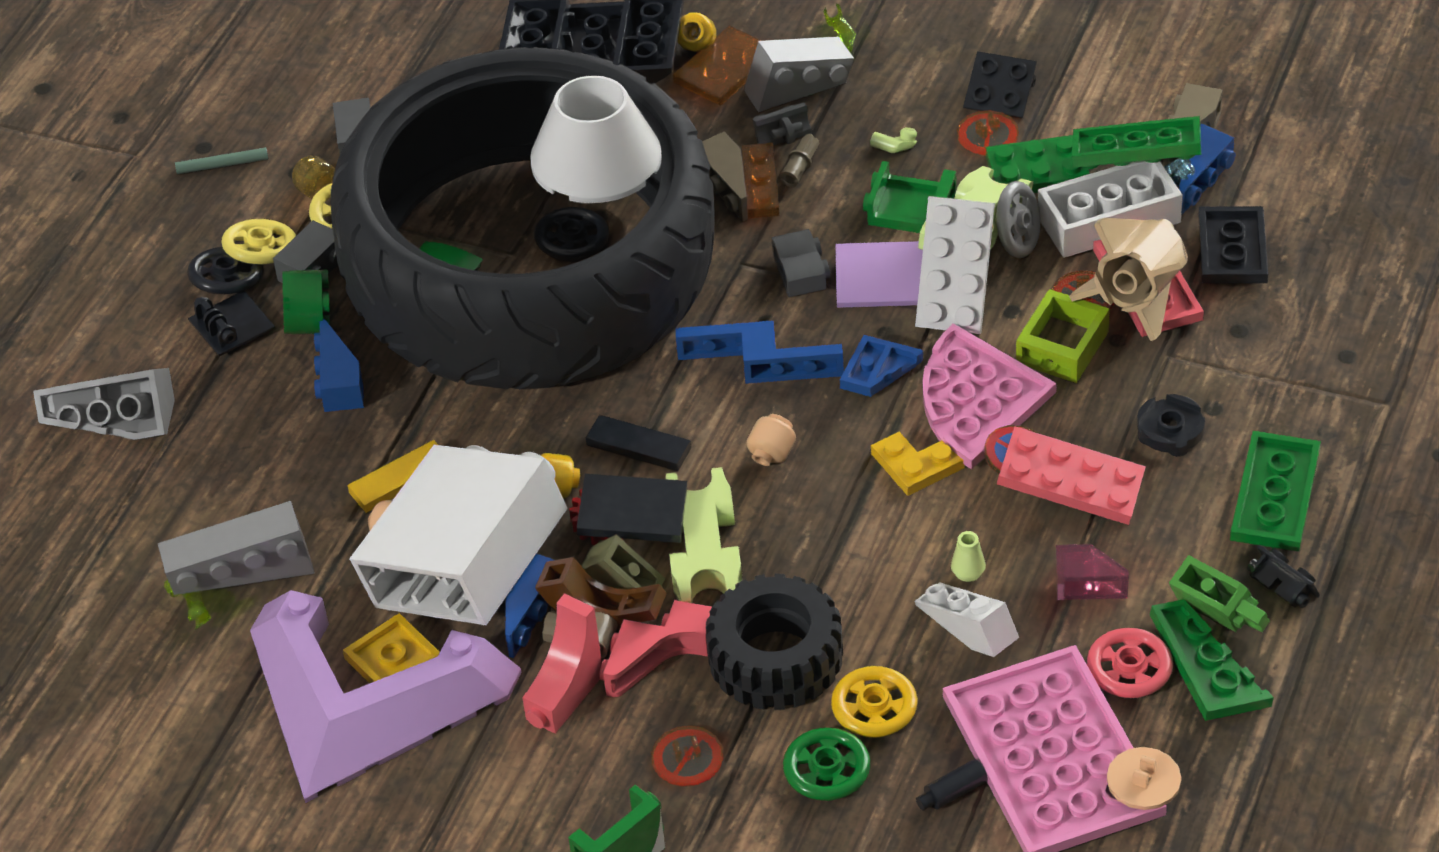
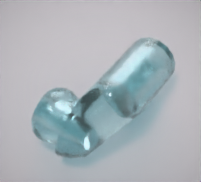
M1178 158L1164 166L1177 187L1180 184L1179 177L1187 180L1188 174L1193 176L1195 173V167L1189 159Z

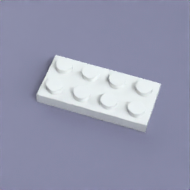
M934 196L928 197L915 327L947 330L954 323L969 333H982L995 203Z

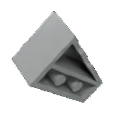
M839 37L758 41L744 91L757 111L761 112L846 83L854 57Z

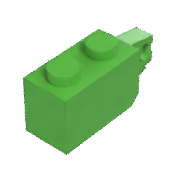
M1190 555L1187 556L1169 582L1177 600L1185 599L1195 611L1234 632H1237L1239 628L1241 629L1244 624L1263 632L1270 622V619L1267 618V613L1256 607L1259 602L1251 596L1247 587Z

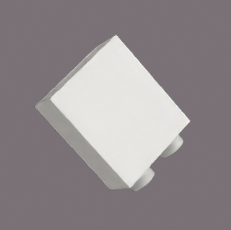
M433 445L350 557V561L375 608L487 625L568 509L554 480L555 470L549 461L533 452L514 455L490 452L477 445H470L466 449Z

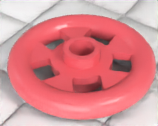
M1120 628L1103 634L1092 644L1087 655V666L1102 690L1118 697L1140 698L1155 693L1168 682L1173 671V657L1165 642L1153 633L1138 628ZM1123 642L1125 644L1117 652H1114L1111 646ZM1145 645L1153 650V653L1146 656L1140 647ZM1112 661L1113 670L1104 671L1101 662ZM1148 666L1158 669L1152 677L1145 675ZM1119 678L1135 679V684L1121 683Z

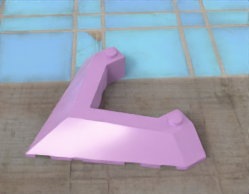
M290 590L265 604L250 630L305 803L317 798V792L335 783L337 786H340L366 773L367 769L376 764L381 765L432 739L434 732L448 725L454 728L477 716L476 711L493 702L497 706L507 701L521 675V668L485 638L451 630L438 657L344 694L318 644L329 625L323 598Z

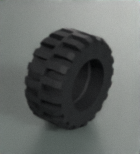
M775 573L774 577H765V574L754 577L753 581L747 582L745 579L737 583L734 590L729 588L720 596V601L715 602L710 610V617L706 621V640L711 674L727 695L731 696L734 694L736 701L745 705L750 702L753 703L754 708L765 710L766 706L774 707V710H785V706L792 704L795 708L804 705L805 700L808 698L812 700L823 693V687L829 688L836 680L835 675L840 672L843 656L841 616L839 610L835 607L833 599L828 594H823L822 589L811 582L808 585L803 578L794 576L793 579L786 578L785 574ZM768 632H787L803 639L792 648L776 652L761 651L747 644L753 638Z

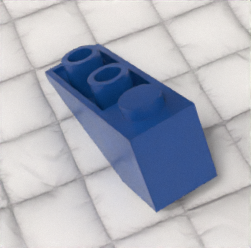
M1201 124L1202 155L1183 159L1179 188L1182 193L1181 215L1191 205L1194 206L1199 201L1201 194L1208 187H1212L1215 184L1218 176L1225 169H1229L1232 166L1236 153L1233 151L1234 137Z
M323 319V321H320V332L314 333L315 350L320 352V356H314L316 376L320 375V379L314 380L316 399H322L324 412L364 408V384L359 361L328 322Z
M536 554L506 596L505 636L508 654L511 658L516 656L521 646L525 647L527 645L531 631L538 621L541 622L547 613L549 604L535 587L545 563L554 559Z

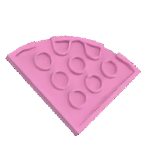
M954 323L932 348V355L927 366L924 368L923 404L930 427L939 441L943 440L954 453L964 460V465L971 470L987 456L986 444L989 437L995 431L1005 427H1019L1056 393L1055 382Z

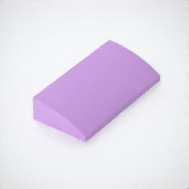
M919 241L836 244L837 308L917 305L923 250L918 248Z

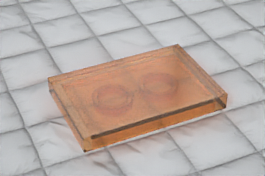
M729 25L716 37L708 48L699 51L673 74V81L718 105H722L746 84L758 41L761 40Z

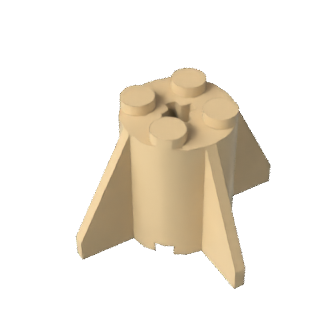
M1099 219L1094 224V227L1107 253L1098 263V270L1095 272L1094 278L1077 288L1069 297L1073 302L1100 294L1108 304L1112 305L1115 303L1123 307L1121 311L1136 312L1150 341L1155 340L1161 334L1171 280L1187 263L1188 256L1184 243L1174 229L1173 224L1166 219L1158 221L1154 219Z

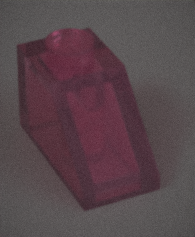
M1091 544L1056 545L1057 600L1128 599L1129 572L1126 568Z

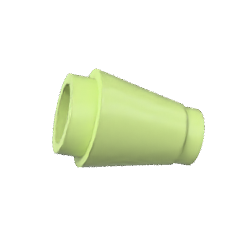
M965 531L958 536L951 569L958 579L971 582L977 580L986 568V563L977 534Z

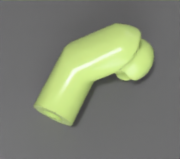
M909 127L901 129L899 137H891L874 132L870 140V146L890 153L912 149L917 143L915 140L917 132Z

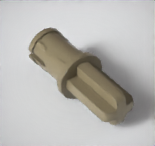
M806 134L796 150L791 151L788 155V163L779 175L784 185L789 187L797 186L803 172L810 168L812 164L811 158L819 146V139L815 138L812 134Z

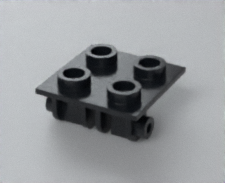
M977 51L963 108L1023 118L1030 88L1034 87L1036 83L1034 72L1037 61Z
M245 291L239 292L213 305L209 298L198 297L194 301L195 315L188 318L189 322L219 357L275 329L273 323Z

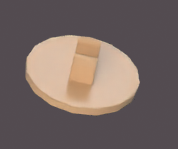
M1139 747L1128 749L1114 758L1109 764L1107 783L1109 791L1119 802L1130 808L1149 810L1160 808L1173 800L1180 789L1181 774L1179 766L1169 755L1158 749Z

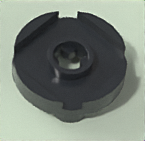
M1167 394L1166 399L1156 401V397L1151 398L1138 411V440L1157 451L1170 453L1175 457L1184 456L1187 454L1188 449L1196 446L1203 438L1205 417L1201 414L1200 406L1188 397ZM1171 421L1177 422L1176 426H1167L1164 424H1169Z

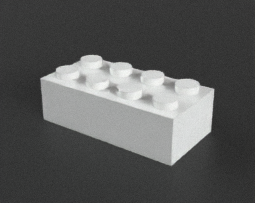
M1146 161L1131 162L1125 166L1111 167L1038 189L1040 222L1062 257L1065 258L1093 249V241L1100 240L1094 224L1102 218L1154 219L1157 221L1166 219L1173 225L1181 223L1182 193L1160 161L1155 163Z

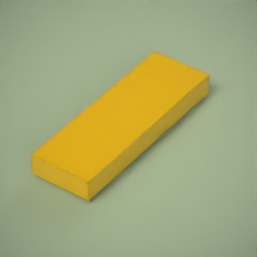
M432 440L348 484L350 495L365 513L373 510L379 502L395 498L433 445L438 444L435 440Z

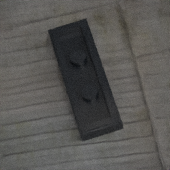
M600 414L585 437L587 446L674 471L680 469L691 450V440Z

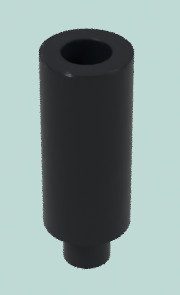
M976 759L967 762L924 786V794L916 797L917 805L922 811L931 806L936 810L944 807L987 783L988 778L985 769Z

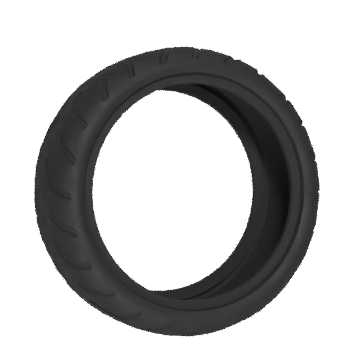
M524 47L488 51L443 62L442 65H436L400 84L375 103L349 136L338 158L331 186V218L340 274L346 280V292L358 315L365 318V325L383 344L388 343L389 349L418 368L424 366L428 369L429 373L457 383L463 380L468 385L519 390L552 388L555 385L562 386L612 371L640 357L670 333L688 313L702 290L712 259L715 224L713 183L709 178L710 164L702 140L697 138L698 131L686 112L679 109V105L655 83L649 84L646 82V77L621 64L614 65L613 61L579 52L572 53L567 50L537 47L529 49ZM584 76H603L620 83L660 142L662 156L660 168L657 174L653 173L646 180L645 187L635 192L650 207L647 214L624 238L606 250L583 261L542 272L524 274L487 273L465 269L436 259L418 249L398 232L412 210L429 194L446 183L489 166L531 161L532 148L557 91L573 79Z

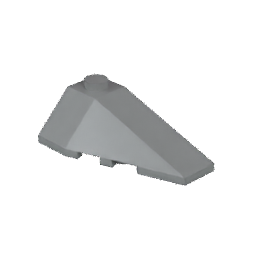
M169 368L146 370L33 391L39 423L92 431L104 435L121 436L133 440L167 434L175 400Z

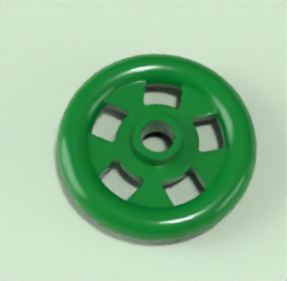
M817 728L798 736L788 746L783 759V771L790 786L801 795L821 801L837 800L854 793L863 785L870 771V756L866 746L855 735L838 728ZM820 743L821 747H818L810 754L807 748ZM839 744L850 750L845 756L836 749ZM808 763L810 773L800 774L797 765ZM845 766L855 768L850 777L841 775L844 772ZM818 779L823 781L833 780L832 786H819L816 783Z

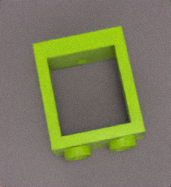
M1049 289L1016 340V360L1029 368L1077 383L1109 332L1110 309L1082 299L1072 302L1069 297L1070 295ZM1051 317L1088 328L1075 349L1039 338L1040 333Z

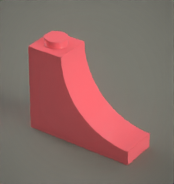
M564 594L556 603V626L547 657L533 684L522 697L526 720L536 728H544L555 734L598 683L602 665L595 608L567 594Z

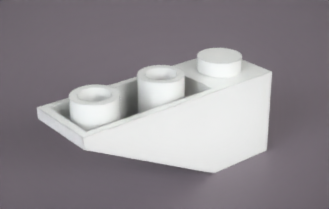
M940 582L930 586L925 594L914 601L917 607L971 650L995 657L1019 638L1005 602Z

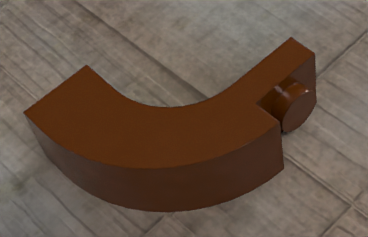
M574 557L546 562L535 587L544 600L556 611V603L564 594H567L594 607L595 612L610 615L617 621L618 629L616 633H619L624 619L636 622L656 620L667 594L660 584L633 589H617L606 586L587 574Z

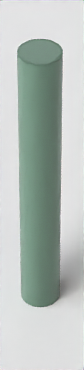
M265 147L175 162L177 174L268 160V153Z

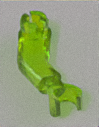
M836 3L838 14L832 18L828 16L825 7L824 17L826 23L829 26H833L838 34L837 37L841 39L851 53L856 38L854 29L843 18L839 4Z
M167 579L164 582V588L167 593H170L171 597L178 596L179 594L174 595ZM199 591L182 594L187 603L188 619L190 622L195 619L196 630L207 623L211 616L204 606L203 598Z

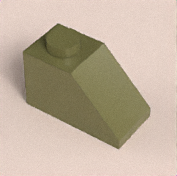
M617 535L592 546L582 564V568L593 579L617 589H633L656 584L662 586L665 577Z

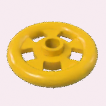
M867 666L848 673L837 683L831 698L832 711L837 721L848 731L865 737L888 736L903 729L912 720L918 704L917 694L910 680L900 672L883 666ZM879 680L880 684L872 683L865 686L864 682ZM898 689L903 697L892 700L889 691ZM848 693L858 694L856 703L846 702ZM890 710H893L897 714L896 716L887 721L882 718ZM860 712L864 716L870 717L868 722H863L856 719L855 716Z

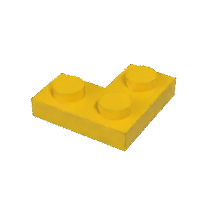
M897 432L871 445V455L907 496L965 468L964 460L954 453L943 440L917 452L900 432Z

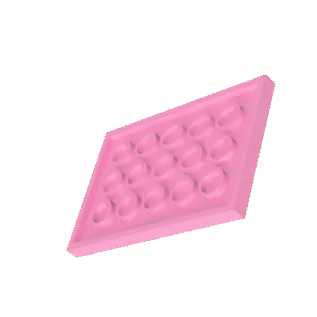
M1076 645L943 688V698L974 758L985 769L988 778L987 783L1023 852H1059L1166 815V805L1149 810L1130 808L1119 802L1109 791L1107 783L1109 764L1118 754L1132 749L1133 746Z

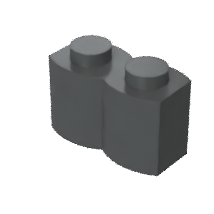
M809 229L771 237L774 261L788 297L826 289V279L830 278V269L827 260H821L820 258L822 250L818 237L813 238Z

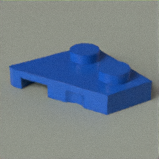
M863 335L840 378V389L872 397L923 361V350Z

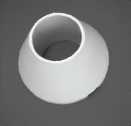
M584 76L567 82L557 91L534 143L530 158L531 169L535 179L551 194L557 191L568 195L570 201L603 203L627 197L645 187L646 180L653 173L657 174L662 156L657 136L624 87L617 81L607 77Z

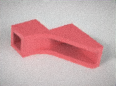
M674 600L670 613L664 614L661 626L624 619L619 633L615 632L612 636L610 657L608 660H603L600 669V680L604 681L606 696H622L663 661L671 657L684 654L708 656L706 621L710 617L712 607Z

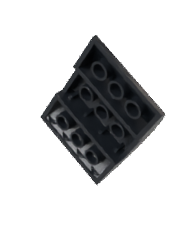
M510 0L499 50L524 47L533 49V47L567 50L572 53L579 52L613 61L614 65L621 64L646 77V82L649 84L657 83L673 72L684 0H624L570 4L569 0Z

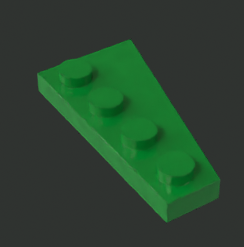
M1185 599L1151 606L1150 617L1162 640L1170 649L1173 661L1205 721L1272 707L1274 697L1267 689L1261 690L1254 682L1255 676L1247 667L1241 668L1232 658L1233 652L1225 643H1219L1211 635L1212 629Z

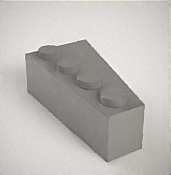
M291 501L158 543L165 574L174 595L315 574Z

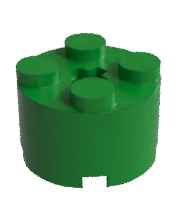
M328 269L282 271L284 334L319 333L320 321L325 319L329 324V315H323V312H329L328 291H322V289H328Z

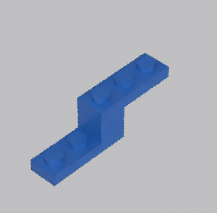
M774 321L675 328L678 360L743 355L745 384L841 377L844 372L842 344L776 349Z

